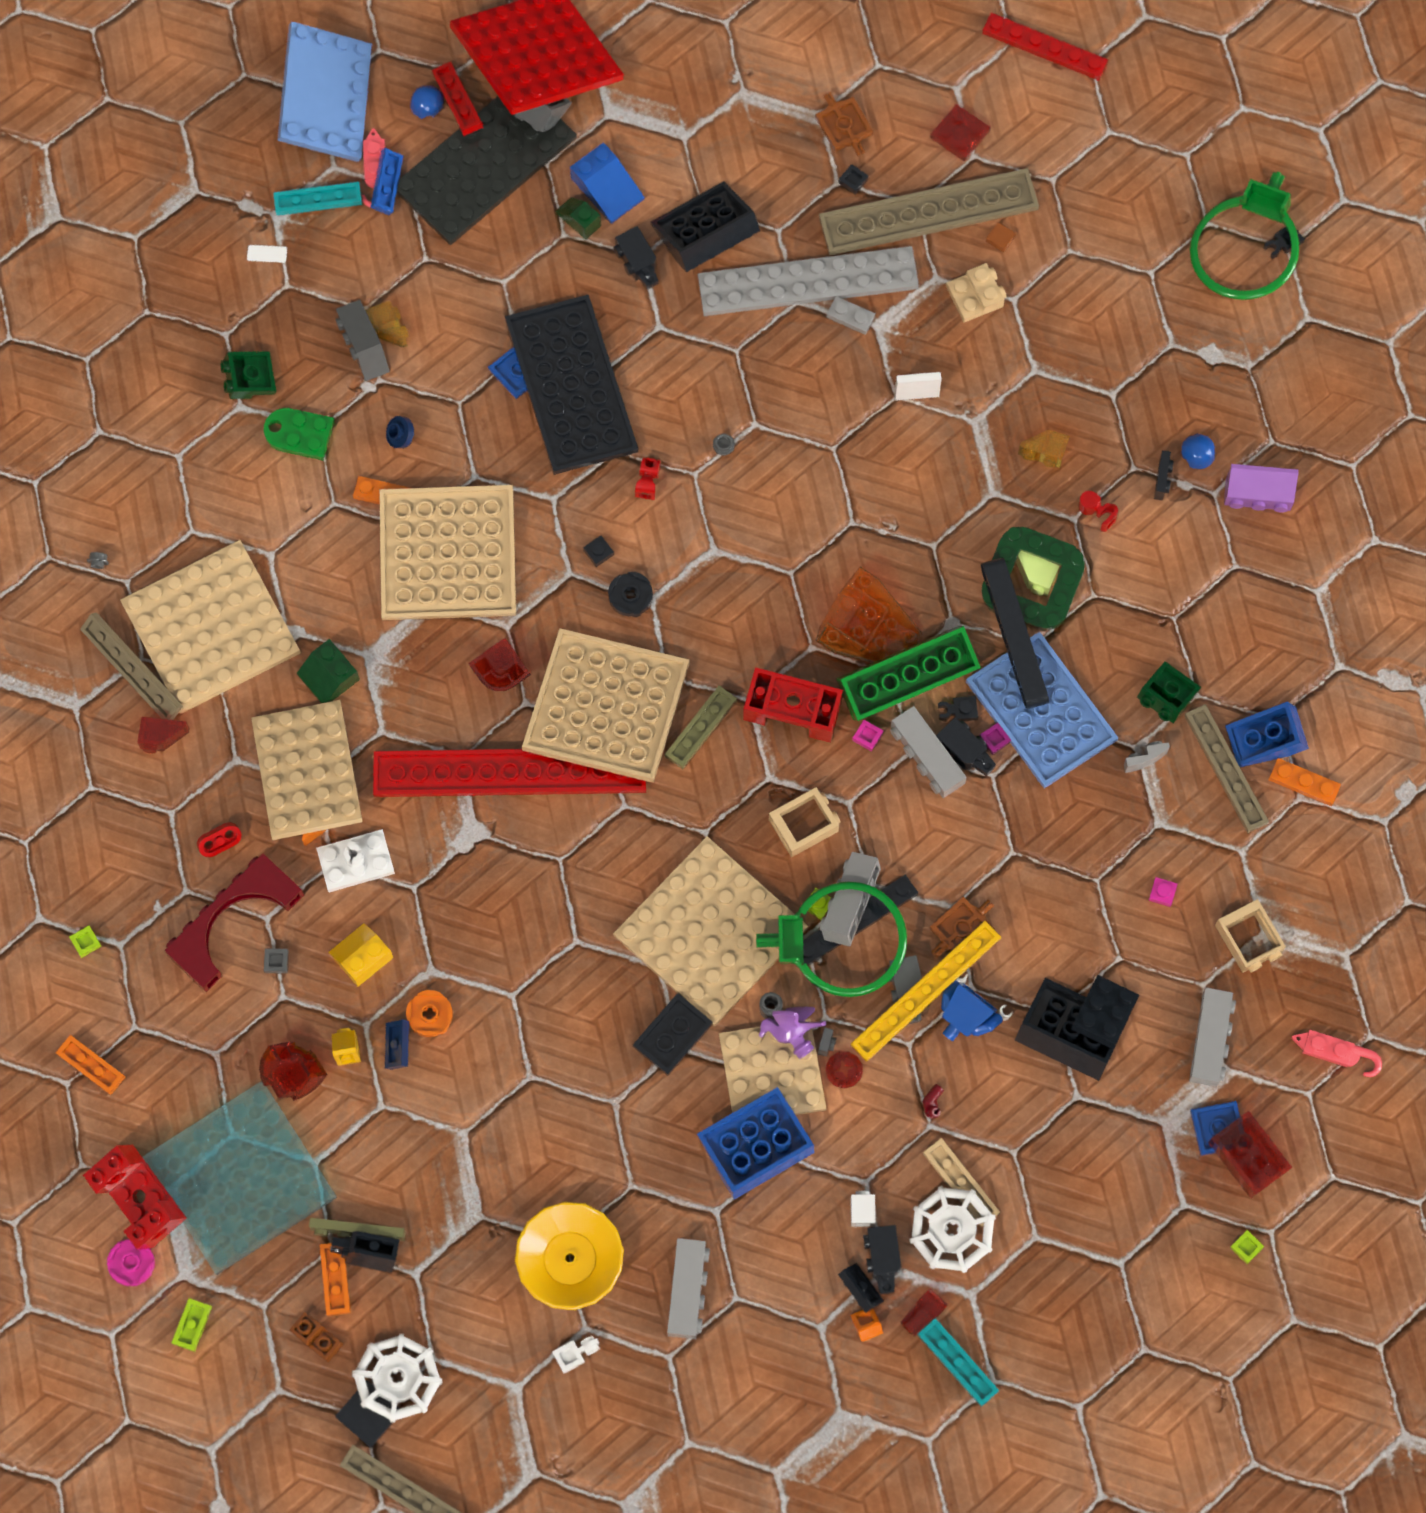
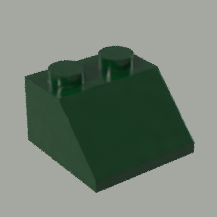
M330 639L311 652L296 673L321 704L332 702L360 680L357 670Z

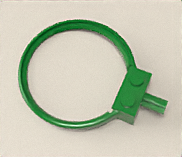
M1273 172L1268 185L1250 179L1242 196L1230 198L1217 204L1197 225L1190 243L1191 263L1198 278L1213 292L1236 300L1260 298L1279 289L1295 270L1299 257V239L1296 227L1287 213L1291 204V193L1280 190L1285 176L1281 175L1280 172ZM1239 205H1243L1242 209L1283 223L1291 239V256L1283 273L1272 283L1255 290L1240 291L1219 285L1206 274L1198 257V241L1206 224L1220 212L1238 207Z
M839 882L819 889L804 901L794 915H778L779 933L756 934L757 948L779 947L780 964H795L813 985L827 993L842 997L866 995L888 983L900 968L907 947L906 926L898 907L882 891L859 882ZM839 890H859L875 896L888 907L898 928L899 944L892 965L879 979L863 987L840 988L830 985L818 978L807 964H804L803 917H801V914L806 915L808 910L819 899Z

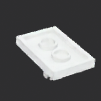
M383 829L316 848L328 892L395 874Z

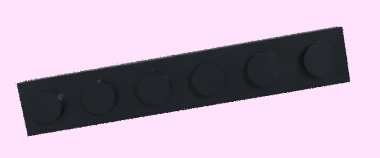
M906 874L880 890L898 908L918 895V891ZM875 896L869 898L855 936L891 913L888 907ZM818 930L803 940L804 964L806 963L807 966L811 965L842 944L824 940L822 931Z

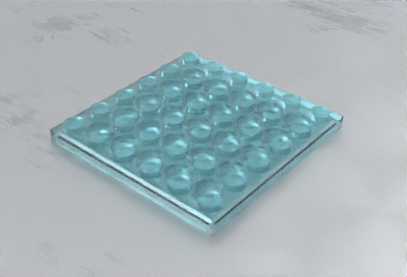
M263 1081L143 1156L145 1162L187 1219L183 1221L184 1225L216 1275L337 1198Z

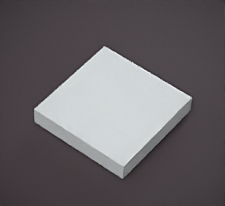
M941 372L898 375L896 377L895 400L939 397Z

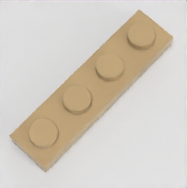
M942 1138L923 1152L925 1158L949 1188L975 1190L976 1195L992 1215L995 1214L996 1217L1000 1214L996 1206ZM958 1199L962 1204L965 1199ZM970 1202L967 1210L975 1220L982 1218ZM984 1223L978 1224L980 1228L984 1226Z

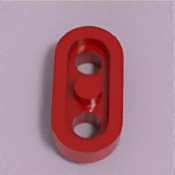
M227 822L201 835L197 841V848L204 857H213L237 845L241 840L242 833L235 823ZM227 831H232L231 834L225 835ZM207 841H212L210 845H205Z

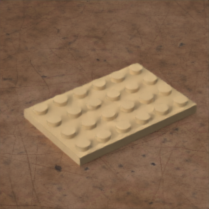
M340 700L251 718L272 840L363 822Z

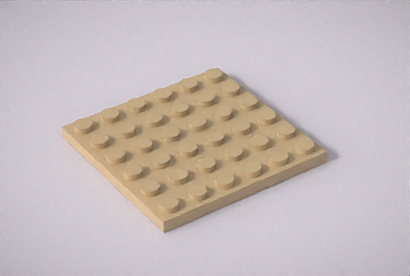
M513 485L380 489L382 620L516 616Z
M241 540L120 600L165 687L183 706L179 711L180 714L301 653Z
M560 628L525 735L522 751L654 783L690 664L689 659Z
M707 836L613 935L676 993L709 1018L715 1027L779 960V947L757 948L756 934L779 933L778 915H794V913ZM803 922L804 933L808 929V925Z

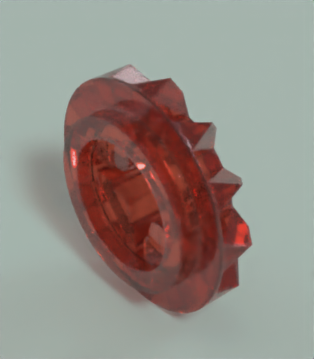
M839 1051L831 1056L826 1064L827 1078L836 1087H853L862 1077V1063L858 1056L849 1051ZM841 1061L845 1063L846 1067H852L848 1070L847 1078L843 1072L837 1071L841 1068Z

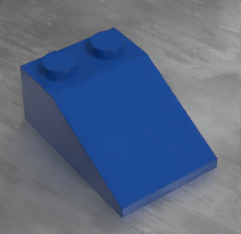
M604 142L570 166L573 182L611 224L645 199L619 159Z
M1288 701L1225 725L1239 767L1288 757L1309 749L1297 708Z

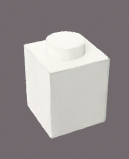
M856 1191V1195H851L850 1199L851 1227H874L875 1195H870L869 1191Z

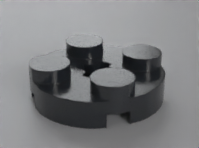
M628 572V574H623L622 576L620 574L612 580L609 586L610 605L617 613L623 616L639 617L648 610L652 603V587L649 580L640 573ZM634 590L636 597L628 599L625 592Z

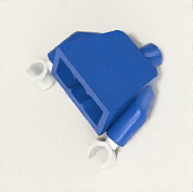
M967 974L962 979L957 978L942 993L941 1009L944 1012L942 1017L949 1022V1025L943 1031V1035L951 1041H954L960 1032L967 1037L989 1033L1003 1021L1008 1020L1013 1014V1011L1009 1015H1005L1002 1012L1007 1006L1005 1004L997 1012L994 1006L965 984L968 977Z

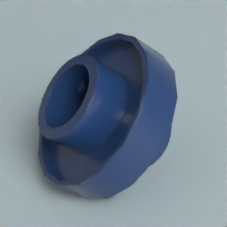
M395 416L390 420L386 428L387 442L393 448L404 449L408 447L414 437L413 423L407 417Z

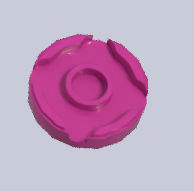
M130 1240L118 1242L110 1250L107 1257L109 1274L117 1283L124 1286H137L144 1283L151 1276L155 1267V1257L150 1248L137 1250Z

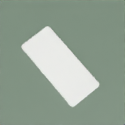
M249 245L247 260L285 263L287 247Z

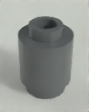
M769 992L761 997L759 1011L763 1018L775 1020L772 1014L773 1011H782L783 1002L778 994ZM770 1005H772V1006H774L775 1008H774V1009H768L767 1007L770 1006Z

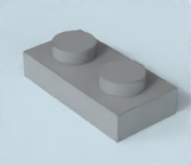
M836 296L827 312L826 318L866 335L875 318V313Z

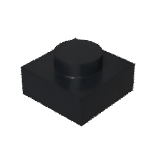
M851 164L839 178L838 183L856 195L868 181L869 176Z
M599 536L583 547V551L595 567H598L614 556V551L602 536Z

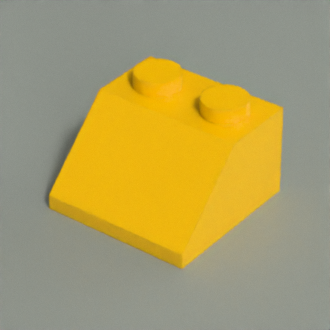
M365 923L328 952L357 987L393 959L391 950Z

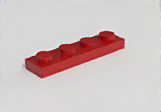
M451 61L432 69V74L462 134L465 136L483 128L482 122Z

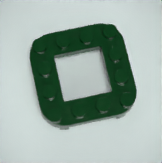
M1012 527L1001 537L992 558L994 560L1003 557L1010 575L1020 550L1062 566L1046 606L1016 595L1026 624L1042 631L1054 629L1063 624L1084 574V556L1072 544L1026 527ZM983 581V601L989 610L994 612L985 581Z

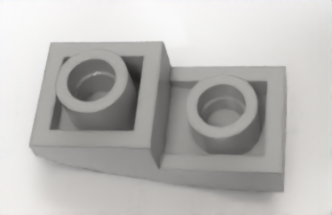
M1155 741L1146 746L1144 755L1141 753L1129 755L1124 762L1125 773L1143 769L1160 760L1167 754L1170 747L1169 742Z

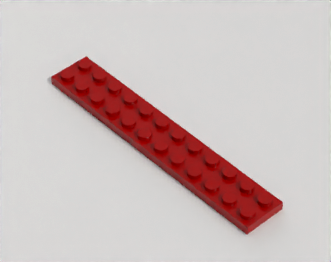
M522 749L374 751V797L646 793V781L522 751Z

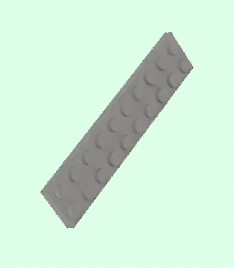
M912 246L698 273L703 316L834 300L836 296L844 299L919 288Z

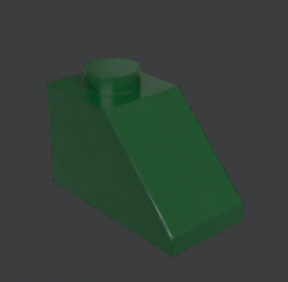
M570 197L555 211L559 217L585 240L601 227L600 214L583 200Z

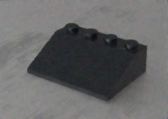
M724 181L651 221L652 227L669 252L686 272L695 269L702 263L760 232L754 211Z
M1045 978L1022 1022L1015 1041L1099 1081L1114 1049L1071 1029L1086 997Z

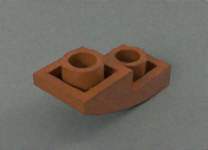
M306 1312L289 1329L328 1363L344 1345Z

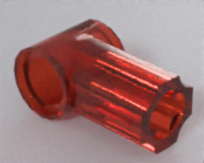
M931 1288L918 1300L913 1310L900 1322L904 1329L914 1337L948 1306Z

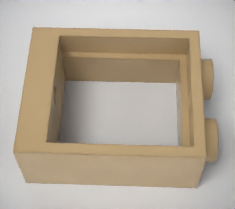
M817 787L769 813V821L791 858L839 832V823L841 821L835 811H830L827 806L829 801L824 792L820 793ZM814 799L829 825L796 842L782 816Z
M1258 899L1218 919L1215 924L1242 973L1247 970L1250 972L1258 970L1263 966L1261 963L1268 959L1270 962L1279 959L1286 947ZM1255 916L1273 948L1246 961L1228 929Z

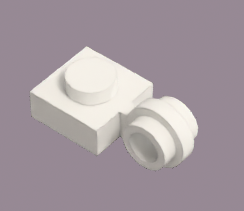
M593 1336L587 1337L580 1342L582 1346L579 1348L574 1340L554 1350L553 1354L563 1373L565 1374L585 1363L581 1355L583 1352L591 1355L600 1349L598 1339H594Z

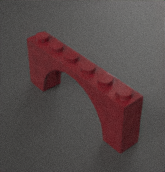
M264 854L254 857L249 862V867L243 873H238L233 878L232 884L227 889L224 888L219 891L215 897L216 900L211 905L204 906L199 912L200 916L195 921L188 922L184 926L183 932L177 938L173 937L166 945L167 948L164 951L167 956L205 992L209 991L223 977L211 960L209 936L214 922L225 909L243 900L263 899L274 902L289 911L304 896L302 889Z

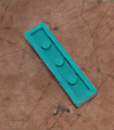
M359 182L273 193L277 216L362 205Z
M936 1318L917 1334L980 1407L985 1405L1000 1391Z

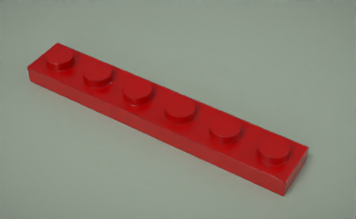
M992 12L982 30L984 35L1098 81L1108 64V59Z

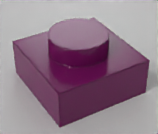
M996 723L979 735L986 742V747L992 755L1011 743V739L999 723Z

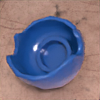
M429 85L417 88L410 102L413 114L421 119H424L426 116L435 117L443 109L444 97L442 92L438 88Z
M1197 433L1183 441L1181 453L1183 459L1188 462L1189 467L1204 469L1209 467L1215 460V446L1208 436Z

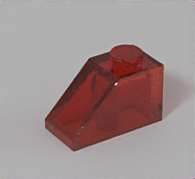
M142 717L137 743L140 749H143L146 753L163 752L187 735L190 728L185 721Z

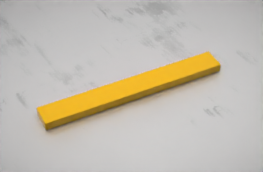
M984 921L851 1043V1046L867 1062L1001 939V936Z

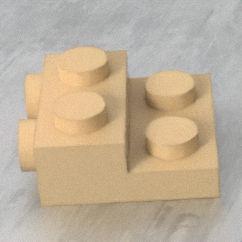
M987 263L968 270L966 275L946 282V287L963 322L1004 306L1006 292L1003 286L998 287L995 281L997 280V274L993 267H988Z

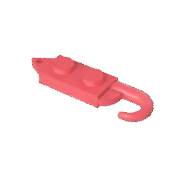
M372 128L366 140H363L364 178L366 185L374 188L381 150L385 148V140L381 139L374 128ZM363 194L361 196L363 203L370 207L371 201H368Z
M1313 1030L1291 1037L1303 1050V1054L1344 1067L1354 1066L1359 1061L1360 1056L1372 1060L1375 1067L1371 1072H1364L1363 1075L1365 1077L1376 1076L1382 1069L1381 1058L1376 1052L1357 1046L1354 1043Z

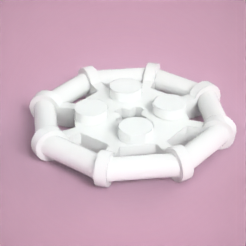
M939 1186L938 1190L918 1206H914L912 1238L909 1240L929 1263V1268L933 1270L935 1268L957 1270L965 1273L968 1272V1268L993 1250L991 1244L996 1217L995 1214H991L976 1195L975 1190H961ZM947 1198L965 1199L962 1206L948 1205ZM941 1199L943 1205L932 1215L926 1212ZM970 1202L982 1218L975 1220L967 1210ZM923 1216L929 1219L928 1234L921 1235ZM949 1223L952 1225L958 1224V1233L956 1235L952 1233L950 1235L947 1234L946 1231L949 1229L947 1225ZM984 1223L981 1243L976 1240L977 1225ZM930 1239L937 1247L938 1251L935 1256L923 1240ZM972 1244L979 1246L976 1251L964 1259L963 1251ZM943 1252L955 1253L959 1261L940 1259Z
M399 1334V1336L376 1343L370 1342L357 1368L352 1371V1377L355 1378L362 1401L360 1405L390 1419V1422H395V1420L421 1412L424 1414L428 1411L427 1407L438 1386L442 1384V1379L439 1377L432 1355L433 1350L410 1340L404 1334ZM398 1346L397 1352L391 1355L383 1356L380 1352ZM405 1347L419 1354V1356L413 1358L403 1353L402 1348ZM376 1356L379 1361L374 1370L366 1371L372 1358ZM423 1360L425 1361L429 1376H422L419 1363ZM401 1372L403 1381L393 1382L391 1374ZM365 1378H372L375 1391L370 1395ZM421 1383H428L429 1385L420 1400L416 1392ZM380 1396L392 1402V1408L389 1409L374 1400ZM412 1399L415 1403L414 1405L396 1410L397 1403Z

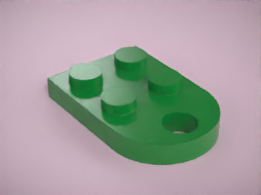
M282 408L272 412L267 417L264 423V435L268 444L277 451L323 461L335 420L333 417L291 408ZM278 423L282 427L278 432H272L269 430L270 426Z

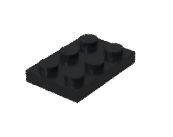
M1097 975L1071 1029L1114 1049L1139 994Z
M677 993L635 1041L633 1048L669 1076L713 1025V1022Z

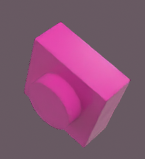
M863 720L852 741L872 752L881 738L883 730Z
M1155 877L1148 901L1171 907L1177 883Z

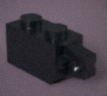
M636 226L616 236L613 249L617 257H622L625 262L623 265L629 276L632 275L635 281L640 280L646 289L658 285V278L655 273L657 267L656 256L639 227Z
M954 718L936 735L954 761L963 770L975 768L987 776L995 769L996 764L987 754L986 742L980 736L975 737L970 732V727L964 721Z
M896 1225L867 1228V1235H863L864 1249H869L870 1258L866 1259L867 1272H872L873 1279H876L880 1295L892 1294L895 1292V1276H897L901 1269Z
M356 1231L352 1233L351 1237L345 1236V1239L333 1237L330 1252L340 1254L342 1258L346 1259L345 1264L392 1273L400 1240Z

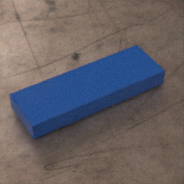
M387 148L381 150L370 208L387 215L393 213L403 155Z

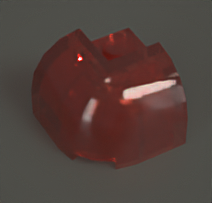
M503 638L468 663L481 683L493 691H507L531 675L506 638Z
M295 1042L269 1045L260 1060L259 1072L264 1086L271 1085L279 1099L291 1097L293 1101L301 1099L314 1091L327 1076L316 1055L311 1050L307 1052L302 1047L296 1046Z

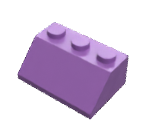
M1231 464L1225 480L1224 505H1229L1235 509L1252 507V509L1258 511L1264 509H1274L1276 512L1291 511L1294 504L1298 470Z

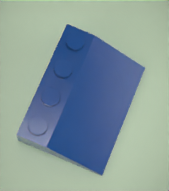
M778 1087L697 1133L720 1178L734 1200L815 1153L814 1144Z

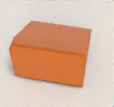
M874 1309L867 1313L861 1310L850 1315L862 1342L883 1333L881 1323Z

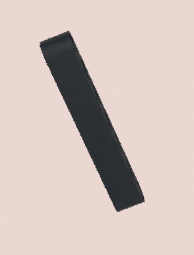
M1001 557L981 563L983 578L1024 706L1027 710L1048 704L1047 690L1006 562Z

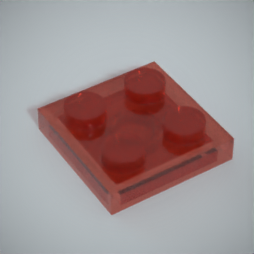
M956 104L931 133L930 138L965 162L990 132L991 127Z

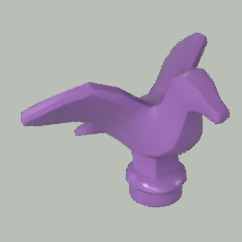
M814 1007L786 1008V1011H773L772 1014L775 1020L766 1018L762 1021L759 1037L762 1038L769 1031L778 1042L791 1043L794 1047V1055L801 1059L814 1049L811 1041H806L803 1035L812 1028L826 1026V1022L804 1021L814 1013Z

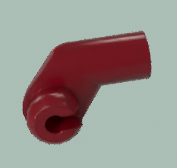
M937 1084L930 1089L922 1100L924 1113L930 1119L938 1118L941 1114L937 1099L944 1090Z

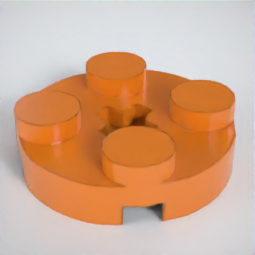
M425 990L410 1000L406 1008V1018L413 1032L423 1037H435L444 1034L448 1030L453 1019V1010L450 1002L443 994L434 990ZM428 1008H432V1011L436 1013L435 1016H432V1019H427L426 1016H423V1012H427Z

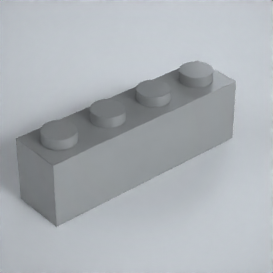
M914 706L891 721L892 729H890L892 736L897 741L900 740L905 746L903 747L904 752L910 759L914 758L918 771L923 777H928L930 787L935 794H940L942 798H945L965 784L967 777Z
M852 852L850 858L846 859L844 863L843 876L837 880V883L859 882L874 887L881 870L878 858ZM851 889L836 891L834 898L829 900L828 913L826 917L822 918L820 923V930L824 940L851 946L871 894Z
M1205 988L1203 991L1189 1082L1217 1087L1220 1081H1224L1226 1067H1222L1223 1058L1227 1059L1229 1045L1225 1043L1226 1037L1231 1035L1233 1025L1232 1022H1229L1230 1014H1234L1236 1000H1232L1233 992Z
M677 1238L667 1332L669 1337L696 1339L697 1333L702 1332L703 1319H698L699 1309L704 1310L705 1295H701V1287L706 1286L708 1272L703 1271L704 1262L709 1263L710 1248H706V1241Z

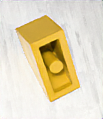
M350 1028L339 1029L337 1033L332 1034L333 1057L338 1066L361 1062L357 1034L355 1030H350Z

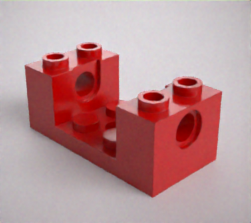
M755 667L743 709V720L765 726L767 718L801 726L809 729L810 738L831 743L842 703L843 690ZM788 697H798L800 700L799 704L796 706L789 705L787 703Z
M133 1144L116 1145L83 1175L96 1194L109 1193L130 1221L131 1225L123 1232L137 1250L154 1248L187 1219ZM139 1190L145 1193V1200L142 1203L137 1200V1192Z

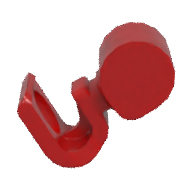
M647 457L642 458L639 475L642 478L636 483L635 497L655 500V484L653 481L659 477L661 460Z
M1085 491L1081 494L1078 506L1081 513L1084 515L1096 513L1098 518L1105 513L1111 514L1101 524L1100 531L1106 532L1116 522L1118 515L1117 505L1106 503L1102 506L1101 497L1093 491Z

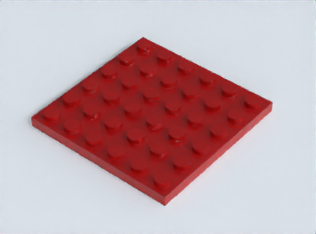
M518 0L450 20L449 27L511 115L623 81L624 73L570 0Z

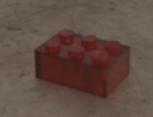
M1249 1111L1212 1137L1208 1142L1250 1199L1293 1168Z

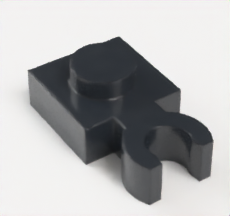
M1286 227L1275 233L1274 240L1267 241L1263 248L1264 250L1268 248L1275 249L1271 253V259L1276 258L1281 250L1286 254L1289 253L1292 247L1290 235ZM1297 230L1300 246L1304 243L1305 239Z
M976 696L953 698V704L948 702L938 703V709L944 708L947 710L946 714H939V720L945 721L951 716H955L959 721L978 720Z

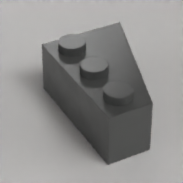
M361 300L337 308L338 318L335 319L339 331H344L342 336L346 346L350 345L349 351L352 359L357 361L365 381L389 373L390 370L381 342Z

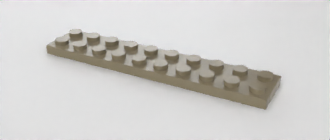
M1026 168L820 213L819 220L828 253L831 256L1036 211L1039 209V204L1029 170Z

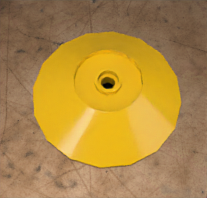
M562 1202L543 1208L527 1221L517 1240L515 1264L521 1283L535 1299L552 1308L576 1310L595 1304L612 1290L622 1271L624 1250L618 1230L604 1213L587 1204ZM567 1255L574 1256L572 1262H567L565 1259Z

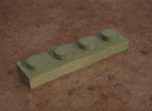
M718 686L665 753V757L683 770L737 702V698L721 686Z
M310 1218L309 1223L310 1230L314 1231V1235L328 1236L329 1233L338 1234V1238L345 1239V1236L351 1237L353 1232L360 1231L399 1239L405 1242L406 1236L405 1229L318 1218Z

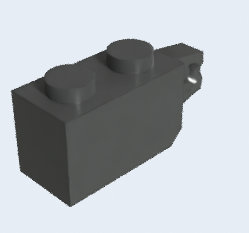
M916 955L905 957L897 973L889 981L892 982L894 989L891 991L893 1004L922 979ZM894 960L889 961L888 968L885 969V972L890 968ZM921 1012L908 1024L921 1022Z

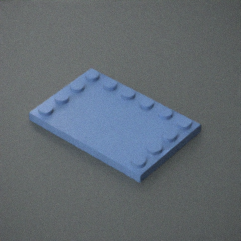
M293 21L289 24L277 141L356 162L361 160L371 43Z
M1039 631L1030 637L1047 690L1048 704L1026 710L1008 653L967 678L966 683L995 723H999L1009 736L1011 745L1045 789L1118 741V736Z

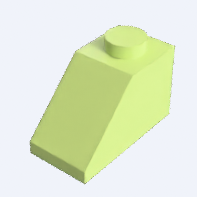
M1020 550L1016 564L1027 588L1031 589V592L1036 595L1048 596L1060 566Z

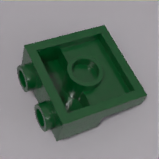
M270 351L227 352L224 359L221 360V372L226 373L227 379L224 380V392L229 393L230 399H251L253 395H274L276 393Z
M1164 662L1142 687L1137 698L1143 707L1152 708L1158 712L1160 719L1174 724L1185 711L1187 705L1198 694L1201 686L1167 662Z

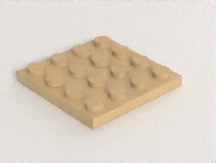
M809 1018L804 1021L811 1022V1019ZM761 1026L719 1033L732 1113L777 1087L795 1115L826 1110L812 1029L807 1031L803 1037L806 1041H811L814 1049L801 1059L794 1055V1047L791 1043L778 1042L769 1031L762 1038L759 1037Z

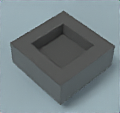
M265 949L264 973H288L289 950Z
M824 1028L818 1055L827 1057L828 1051L834 1050L836 1038L833 1037L834 1030Z

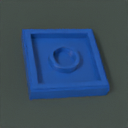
M512 347L492 363L488 370L515 399H518L527 389L514 347Z
M1237 1101L1190 1110L1200 1156L1247 1147Z

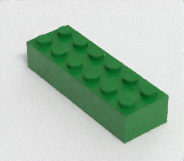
M957 626L838 677L836 680L839 688L843 690V697L852 719L859 721L981 667L964 626Z

